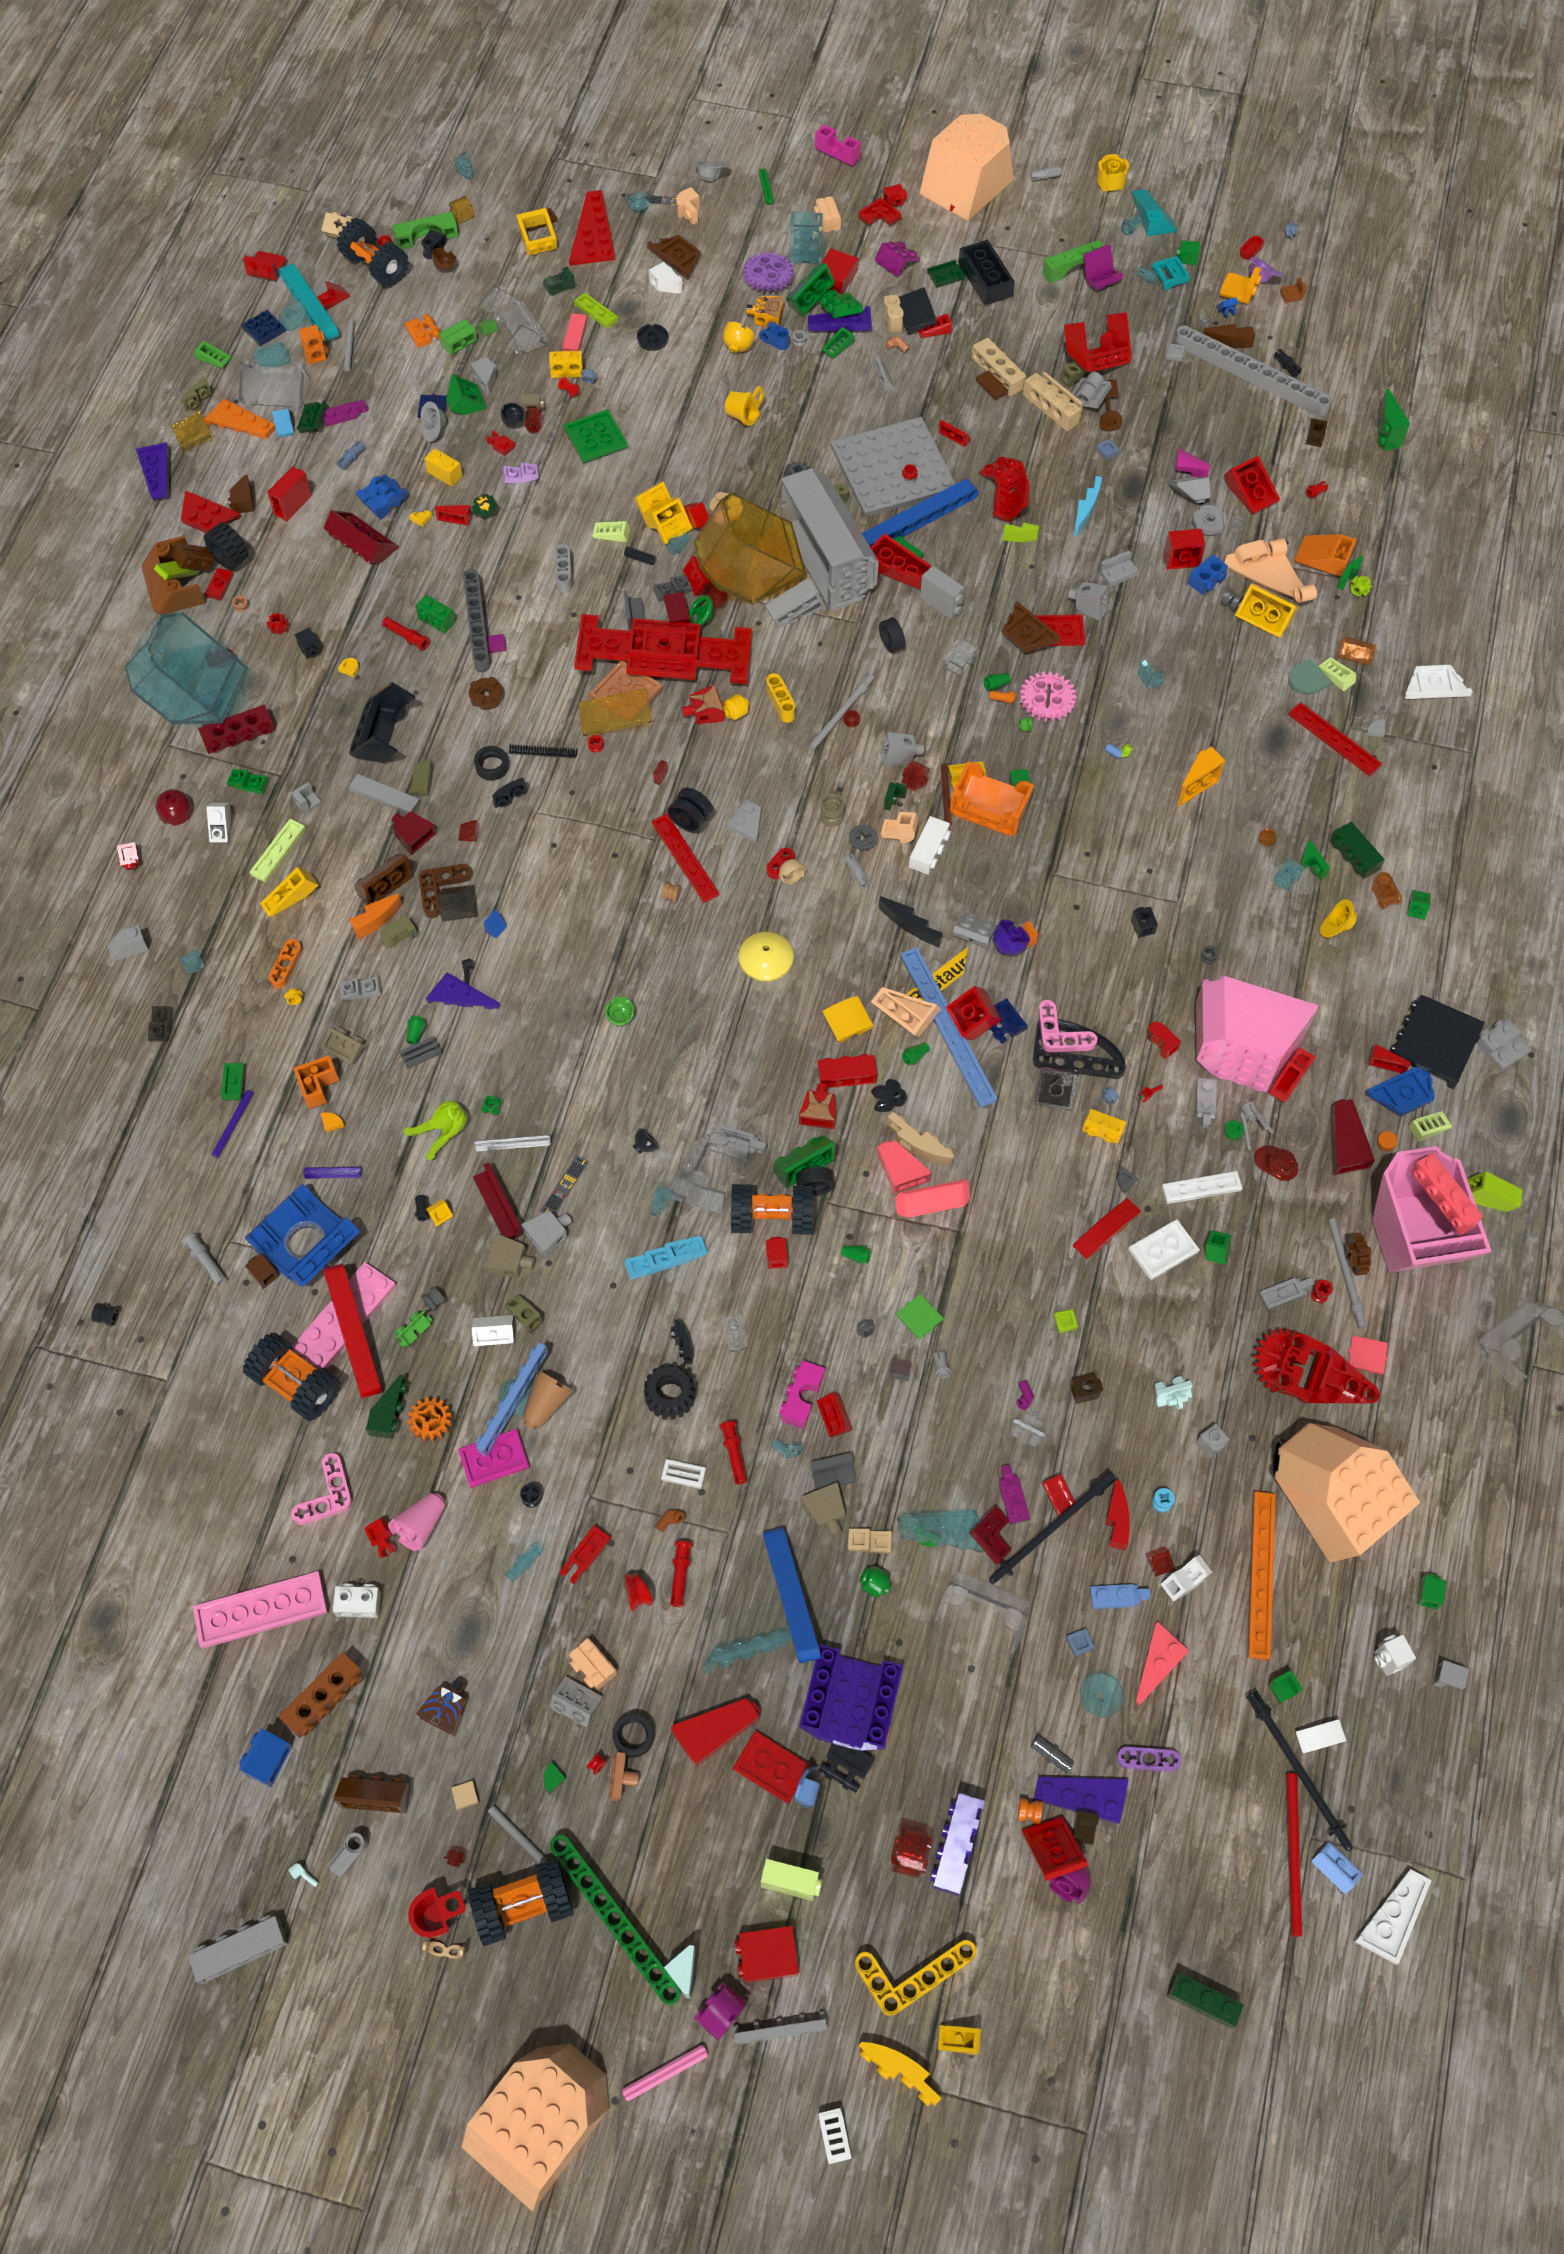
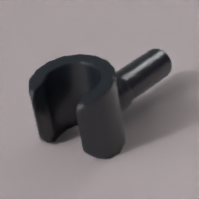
M470 958L462 961L464 982L468 985V970L474 969Z

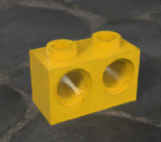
M555 351L549 353L551 378L582 377V351Z

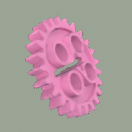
M1042 671L1041 676L1035 673V678L1029 676V680H1025L1024 685H1022L1020 703H1023L1022 708H1027L1026 713L1032 712L1031 717L1037 715L1038 720L1044 717L1045 722L1048 718L1054 722V717L1061 720V715L1067 717V712L1071 713L1072 708L1075 706L1077 696H1075L1076 690H1073L1074 685H1069L1070 680L1064 681V675L1059 678L1058 673L1054 676L1051 671H1049L1048 675ZM1050 685L1049 705L1046 708L1047 687Z

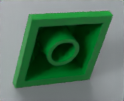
M455 374L451 375L446 399L452 412L467 415L487 408L477 384Z

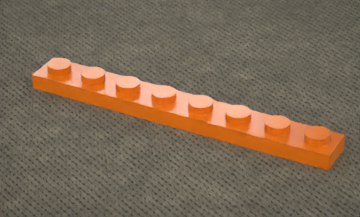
M1255 1491L1253 1493L1248 1658L1269 1661L1271 1659L1276 1494Z

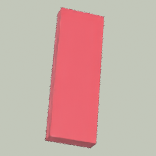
M571 313L562 347L563 351L580 350L587 323V315Z

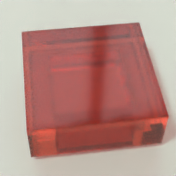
M661 760L653 772L654 783L657 785L662 783L668 773L666 761Z

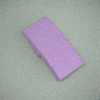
M521 463L520 467L503 466L502 470L504 483L529 482L539 477L537 464Z

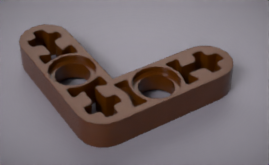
M457 864L426 869L420 872L419 883L425 916L436 918L440 914L438 886L463 883L472 878V871L469 865ZM443 873H449L450 877L447 879L441 878V875ZM426 877H429L430 885H427ZM427 891L435 892L431 897L425 896ZM429 903H433L434 911H430Z

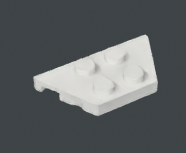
M1451 665L1416 666L1404 698L1471 696L1472 689L1466 688L1463 684V679L1460 675L1456 674Z

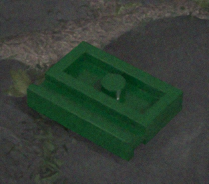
M956 260L927 268V274L930 275V279L936 288L965 280V274L959 264L957 265Z
M322 401V403L305 404L297 430L300 433L314 431V428L319 430L328 406L327 403Z

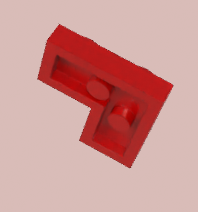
M880 197L859 211L858 217L868 225L881 218L891 226L901 219L902 213Z

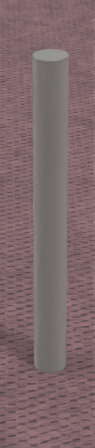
M348 320L344 361L345 371H350L354 332L353 320Z
M495 1806L488 1810V1813L539 1865L549 1862Z

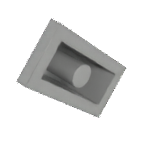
M484 357L471 363L470 367L473 378L486 396H489L496 381L495 371H497L494 362H491L488 357Z
M139 924L120 930L108 944L112 961L149 951Z

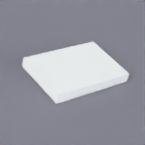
M1177 1219L1128 1248L1150 1280L1155 1279L1200 1251Z

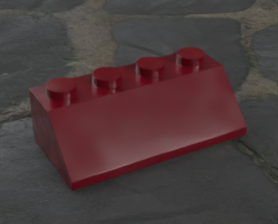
M331 510L324 525V529L329 532L331 537L338 538L342 545L353 549V553L363 556L364 560L370 564L382 563L399 547L352 512Z

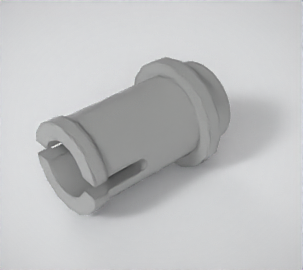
M939 1351L940 1360L937 1352L933 1354L936 1366L935 1374L938 1375V1378L943 1379L950 1376L951 1369L947 1364L946 1353Z

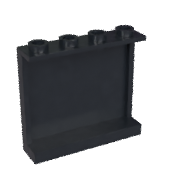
M1421 994L1418 1001H1413L1410 1008L1413 1012L1411 1015L1407 1014L1403 1023L1406 1027L1399 1031L1396 1038L1399 1042L1398 1044L1394 1043L1390 1052L1411 1062L1416 1067L1448 1080L1447 1087L1454 1090L1485 1022Z

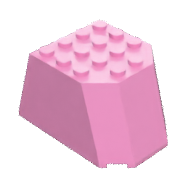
M1222 976L1220 980L1216 981L1205 979L1196 1000L1197 1061L1211 1075L1219 1079H1227L1238 1085L1251 1087L1256 1091L1267 1092L1301 1046L1319 1005L1227 976Z
M1437 1146L1397 1152L1383 1174L1372 1221L1389 1273L1466 1261L1492 1252L1481 1220L1476 1227L1459 1235L1411 1173L1417 1161L1434 1153L1476 1206L1461 1160L1453 1159L1446 1155Z

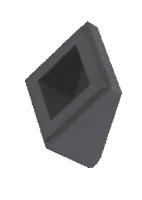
M892 1358L888 1378L908 1382L912 1362Z

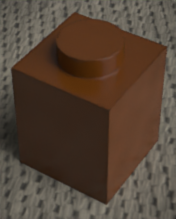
M261 1253L258 1256L252 1257L245 1265L248 1273L262 1289L279 1277L276 1270Z

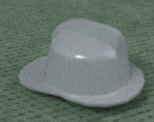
M694 162L698 169V179L704 181L716 180L719 177L721 168L730 165L727 162Z
M427 402L421 410L422 433L426 441L433 442L443 429L446 421L444 412L433 402Z

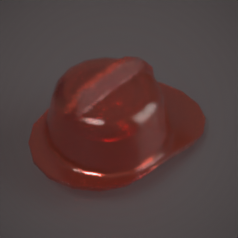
M1265 1145L1255 1152L1254 1162L1257 1167L1276 1179L1289 1181L1297 1176L1299 1171L1298 1163L1294 1154L1289 1150Z

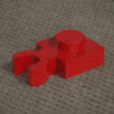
M492 431L493 438L486 436L487 443L492 445L493 449L503 456H506L516 447L514 441L505 435L499 437L495 431Z
M384 1517L377 1519L364 1528L372 1547L378 1546V1555L381 1558L388 1556L386 1548L389 1553L396 1551L395 1545L388 1540L392 1537V1534Z

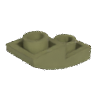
M206 379L192 386L181 398L186 412L200 406L199 400L211 395Z

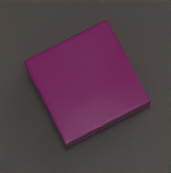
M503 634L486 636L489 653L506 651Z

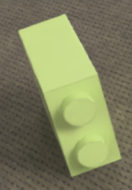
M766 1859L761 1879V1888L813 1901L814 1895L819 1896L822 1879H818L819 1872Z

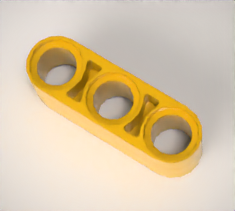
M775 673L770 674L766 678L767 694L780 719L786 723L792 722L795 719V703L781 676Z

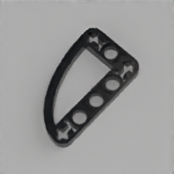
M1057 1019L1060 1031L1093 1032L1097 1036L1096 1045L1104 1049L1113 1059L1065 1052H1047L1038 1043L1041 1039L1038 1020L1033 1052V1064L1035 1067L1110 1079H1120L1123 1077L1126 1069L1125 1059L1120 1050L1110 1040L1082 1025ZM1045 1023L1047 1024V1029L1054 1028L1052 1023ZM1040 1056L1043 1057V1059H1044L1043 1062L1040 1061V1059H1039ZM1057 1058L1064 1059L1065 1064L1058 1065L1056 1064L1055 1060ZM1081 1061L1083 1062L1084 1066L1082 1068H1077L1074 1065V1062ZM1099 1063L1103 1069L1097 1071L1093 1068V1064ZM1118 1067L1119 1072H1115L1114 1068Z

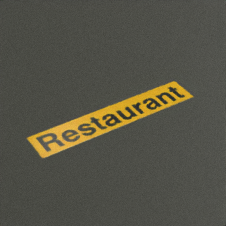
M968 947L932 974L940 991L964 974ZM916 987L905 994L922 1000Z

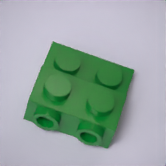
M829 290L827 293L821 294L820 304L833 318L863 312V305L849 293H844L841 296L837 291Z

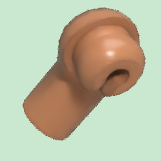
M899 336L890 337L886 341V347L889 349L899 347L905 353L910 348Z

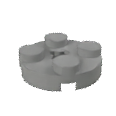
M1204 505L1195 511L1192 522L1193 526L1196 529H1202L1205 535H1220L1225 528L1227 516L1224 511L1223 513L1219 511L1217 506Z

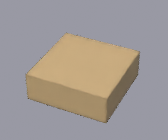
M473 1781L451 1788L457 1810L479 1804Z

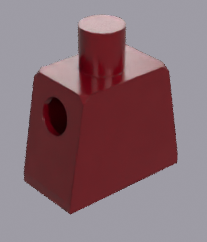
M413 812L407 813L404 817L396 813L391 819L395 824L393 826L395 837L410 855H413L436 835L434 824Z

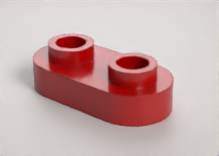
M782 848L775 854L766 867L768 877L780 879L779 871L782 864L787 860L795 859V853L792 849Z

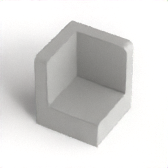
M309 782L291 792L294 803L303 814L321 804V800L315 795Z
M1443 1660L1438 1664L1433 1685L1442 1688L1447 1684L1463 1690L1466 1686L1469 1669Z

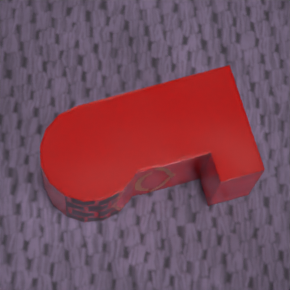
M1156 1021L1149 1025L1147 1038L1149 1041L1156 1043L1161 1049L1160 1055L1165 1060L1179 1050L1181 1041L1164 1024Z

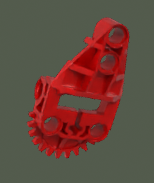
M1282 1328L1278 1329L1277 1333L1275 1330H1271V1336L1268 1334L1264 1335L1266 1341L1262 1339L1258 1341L1262 1347H1255V1350L1259 1352V1355H1253V1358L1258 1360L1253 1366L1259 1367L1255 1375L1262 1374L1259 1382L1266 1381L1264 1387H1271L1272 1393L1277 1391L1294 1397L1299 1402L1305 1404L1375 1403L1379 1399V1390L1372 1382L1332 1347L1306 1334H1300L1297 1331H1293L1291 1334L1290 1329H1286L1283 1332ZM1294 1339L1296 1340V1347L1293 1345ZM1309 1355L1317 1356L1306 1388L1298 1386L1304 1369L1295 1364L1306 1365ZM1280 1376L1283 1379L1282 1384L1279 1381Z

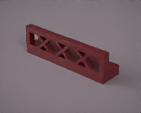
M489 1162L483 1164L485 1171L473 1176V1180L501 1236L512 1240L522 1236L521 1225Z

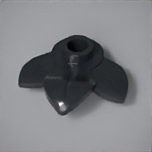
M887 1079L885 1085H878L871 1090L872 1095L878 1100L874 1108L878 1112H888L894 1106H903L907 1100L905 1090L901 1089L900 1083L894 1079Z

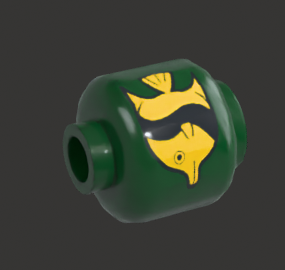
M485 493L474 498V505L471 507L475 516L479 515L480 518L484 519L495 514L497 504L492 495L489 496Z

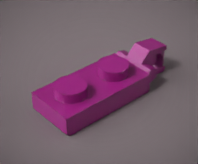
M364 400L326 409L323 418L325 425L328 427L356 419L360 413L368 412Z
M1010 1465L1002 1466L1001 1473L1003 1478H999V1489L1009 1525L1029 1521L1030 1516L1020 1480L1017 1475L1012 1474Z

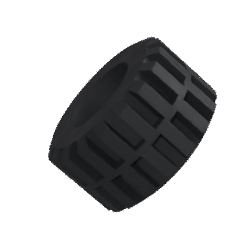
M220 522L204 534L207 549L214 556L215 560L226 569L232 570L248 558V550L243 539L228 524Z
M663 1364L660 1365L659 1370L654 1368L652 1370L653 1374L649 1373L647 1381L644 1382V1396L648 1409L651 1412L654 1411V1415L657 1417L662 1415V1419L667 1420V1417L675 1420L677 1415L679 1418L683 1417V1412L688 1413L690 1406L693 1407L695 1385L692 1376L688 1375L686 1369L682 1371L679 1365L675 1368L673 1364H668V1367H665ZM667 1384L677 1385L682 1390L678 1397L671 1400L661 1398L658 1395V1391Z

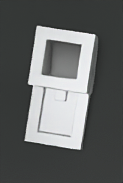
M1198 1555L1182 1569L1172 1573L1161 1585L1174 1602L1205 1581L1204 1579L1212 1571L1201 1556Z

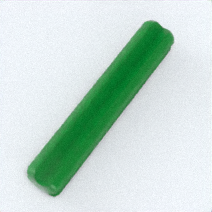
M765 168L760 169L759 177L765 202L767 205H772L774 197L768 173Z

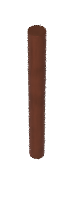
M942 763L941 778L944 821L952 825L948 764Z

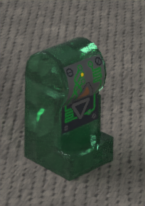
M568 267L562 268L561 273L545 278L543 286L551 296L575 288L574 275Z

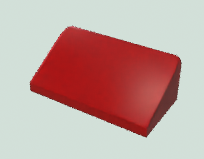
M942 419L940 420V434L963 447H966L971 442V438L967 433Z
M832 1392L817 1400L830 1438L853 1430L839 1393Z

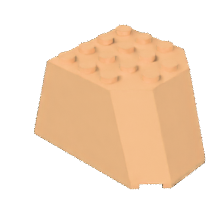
M984 114L960 115L932 140L920 195L950 211V205L952 204L955 208L950 212L966 221L973 218L1014 180L1007 127Z
M1308 1423L1279 1448L1280 1461L1278 1472L1275 1473V1479L1329 1562L1360 1556L1420 1504V1501L1388 1451L1337 1427Z
M571 2043L538 2047L513 2064L472 2117L466 2127L462 2148L533 2212L608 2112L606 2074Z

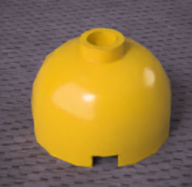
M728 322L723 332L725 345L733 353L747 351L754 342L755 333L748 327L746 329L742 328L740 323Z

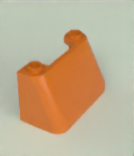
M967 761L951 795V813L959 818L994 831L1014 836L1018 831L1030 801L1034 785L1028 781H1020L1014 787L984 776L983 769L978 763Z

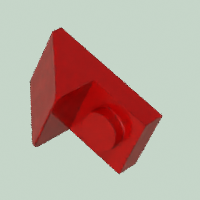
M325 281L327 291L317 296V299L327 311L349 298L350 294L342 286Z

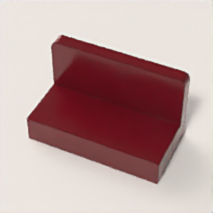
M683 592L664 595L663 599L669 623H690Z

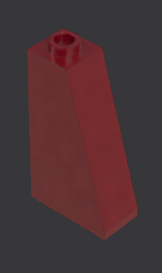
M1353 1099L1336 1101L1330 1110L1333 1175L1371 1168L1375 1158Z

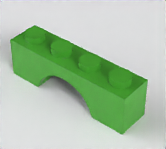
M452 212L392 225L396 244L401 249L414 247L415 241L421 236L427 235L430 229L446 234L447 239L458 237L457 224Z
M1100 240L1044 258L1042 274L1049 284L1061 280L1072 267L1084 264L1083 255L1097 249L1103 246Z

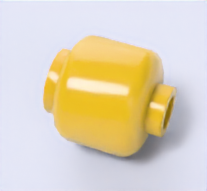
M736 694L726 699L723 706L725 716L732 720H738L745 716L749 710L747 698Z

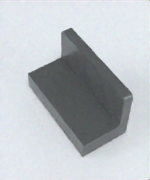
M624 591L628 630H631L633 618L644 619L641 597L628 599L627 591Z
M851 1453L811 1462V1472L816 1490L836 1482L838 1486L856 1482Z

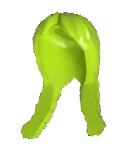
M445 1101L438 1106L428 1122H424L414 1128L406 1127L403 1132L409 1137L421 1135L433 1129H442V1135L435 1140L431 1149L425 1155V1158L428 1160L434 1159L440 1148L463 1129L467 1121V1114L457 1102Z

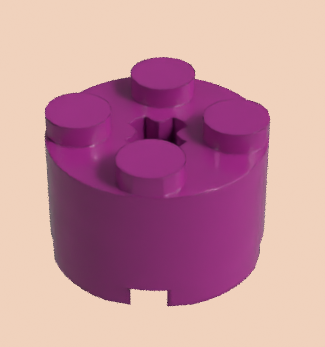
M723 1981L715 1993L706 2001L705 2006L694 2017V2020L719 2041L746 2007L747 2003Z

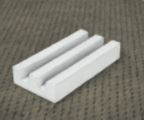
M666 1459L661 1480L702 1489L706 1467ZM673 1466L700 1472V1475L668 1469V1467ZM667 1474H672V1475H677V1476H681V1477H686V1478L695 1479V1480H698V1482H697V1481H692V1480L683 1479V1478L668 1476Z

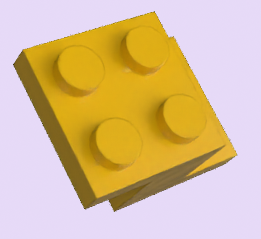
M659 482L634 497L647 527L657 529L663 544H667L693 529L680 499L670 497L664 482Z

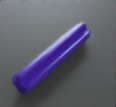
M359 1166L305 1167L303 1170L305 1179L360 1178L362 1174L361 1167Z

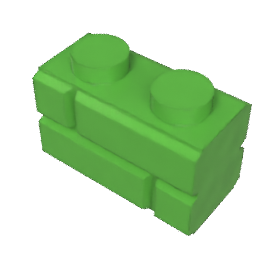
M466 319L455 323L454 326L444 329L439 333L440 344L450 355L477 341L476 330Z

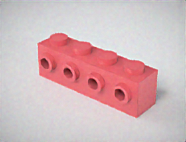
M1432 1153L1417 1161L1411 1173L1459 1235L1476 1227L1483 1218V1215L1436 1155Z

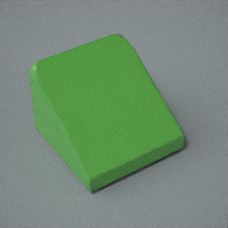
M492 319L476 324V327L483 336L498 330L496 321Z

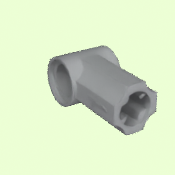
M359 1833L349 1834L345 1838L344 1844L326 1866L342 1878L357 1858L366 1852L368 1848L366 1837ZM360 1838V1847L353 1850L351 1847L352 1841Z

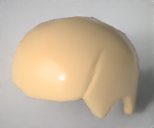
M797 859L787 860L780 867L779 878L785 884H793L805 876L804 870L807 871V868Z

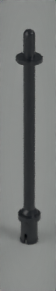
M1107 1470L1098 1480L1092 1481L1089 1484V1490L1009 1561L1006 1563L1001 1561L999 1563L1001 1568L990 1576L989 1582L995 1584L1006 1574L1012 1576V1568L1094 1496L1101 1497L1104 1494V1490L1116 1481L1115 1476Z
M1258 1690L1249 1694L1246 1699L1256 1712L1255 1717L1257 1720L1264 1721L1331 1827L1332 1831L1328 1833L1329 1836L1335 1834L1343 1848L1350 1852L1353 1846L1342 1830L1346 1827V1824L1339 1825L1271 1718L1272 1710L1266 1706Z

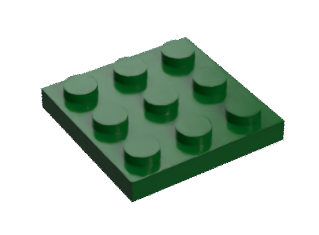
M608 409L563 424L564 430L582 463L628 447L626 439Z

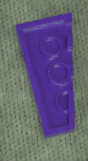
M1038 1777L1033 1800L1042 1801L1045 1804L1073 1812L1081 1811L1097 1814L1101 1820L1120 1824L1129 1779Z

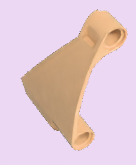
M1284 538L1267 543L1264 540H1258L1243 544L1236 548L1233 554L1227 555L1224 563L1231 570L1264 587L1293 597L1298 603L1313 600L1317 597L1315 585L1309 584L1304 586L1285 555L1287 543Z

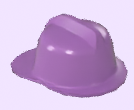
M1251 257L1252 265L1249 270V276L1252 275L1255 267L1261 268L1260 275L1262 279L1260 283L1267 282L1273 275L1283 276L1280 271L1269 266L1263 260Z

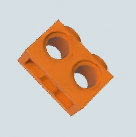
M314 325L298 329L308 365L325 361V353H328L326 344L322 343L325 339L323 332L319 331L318 326Z

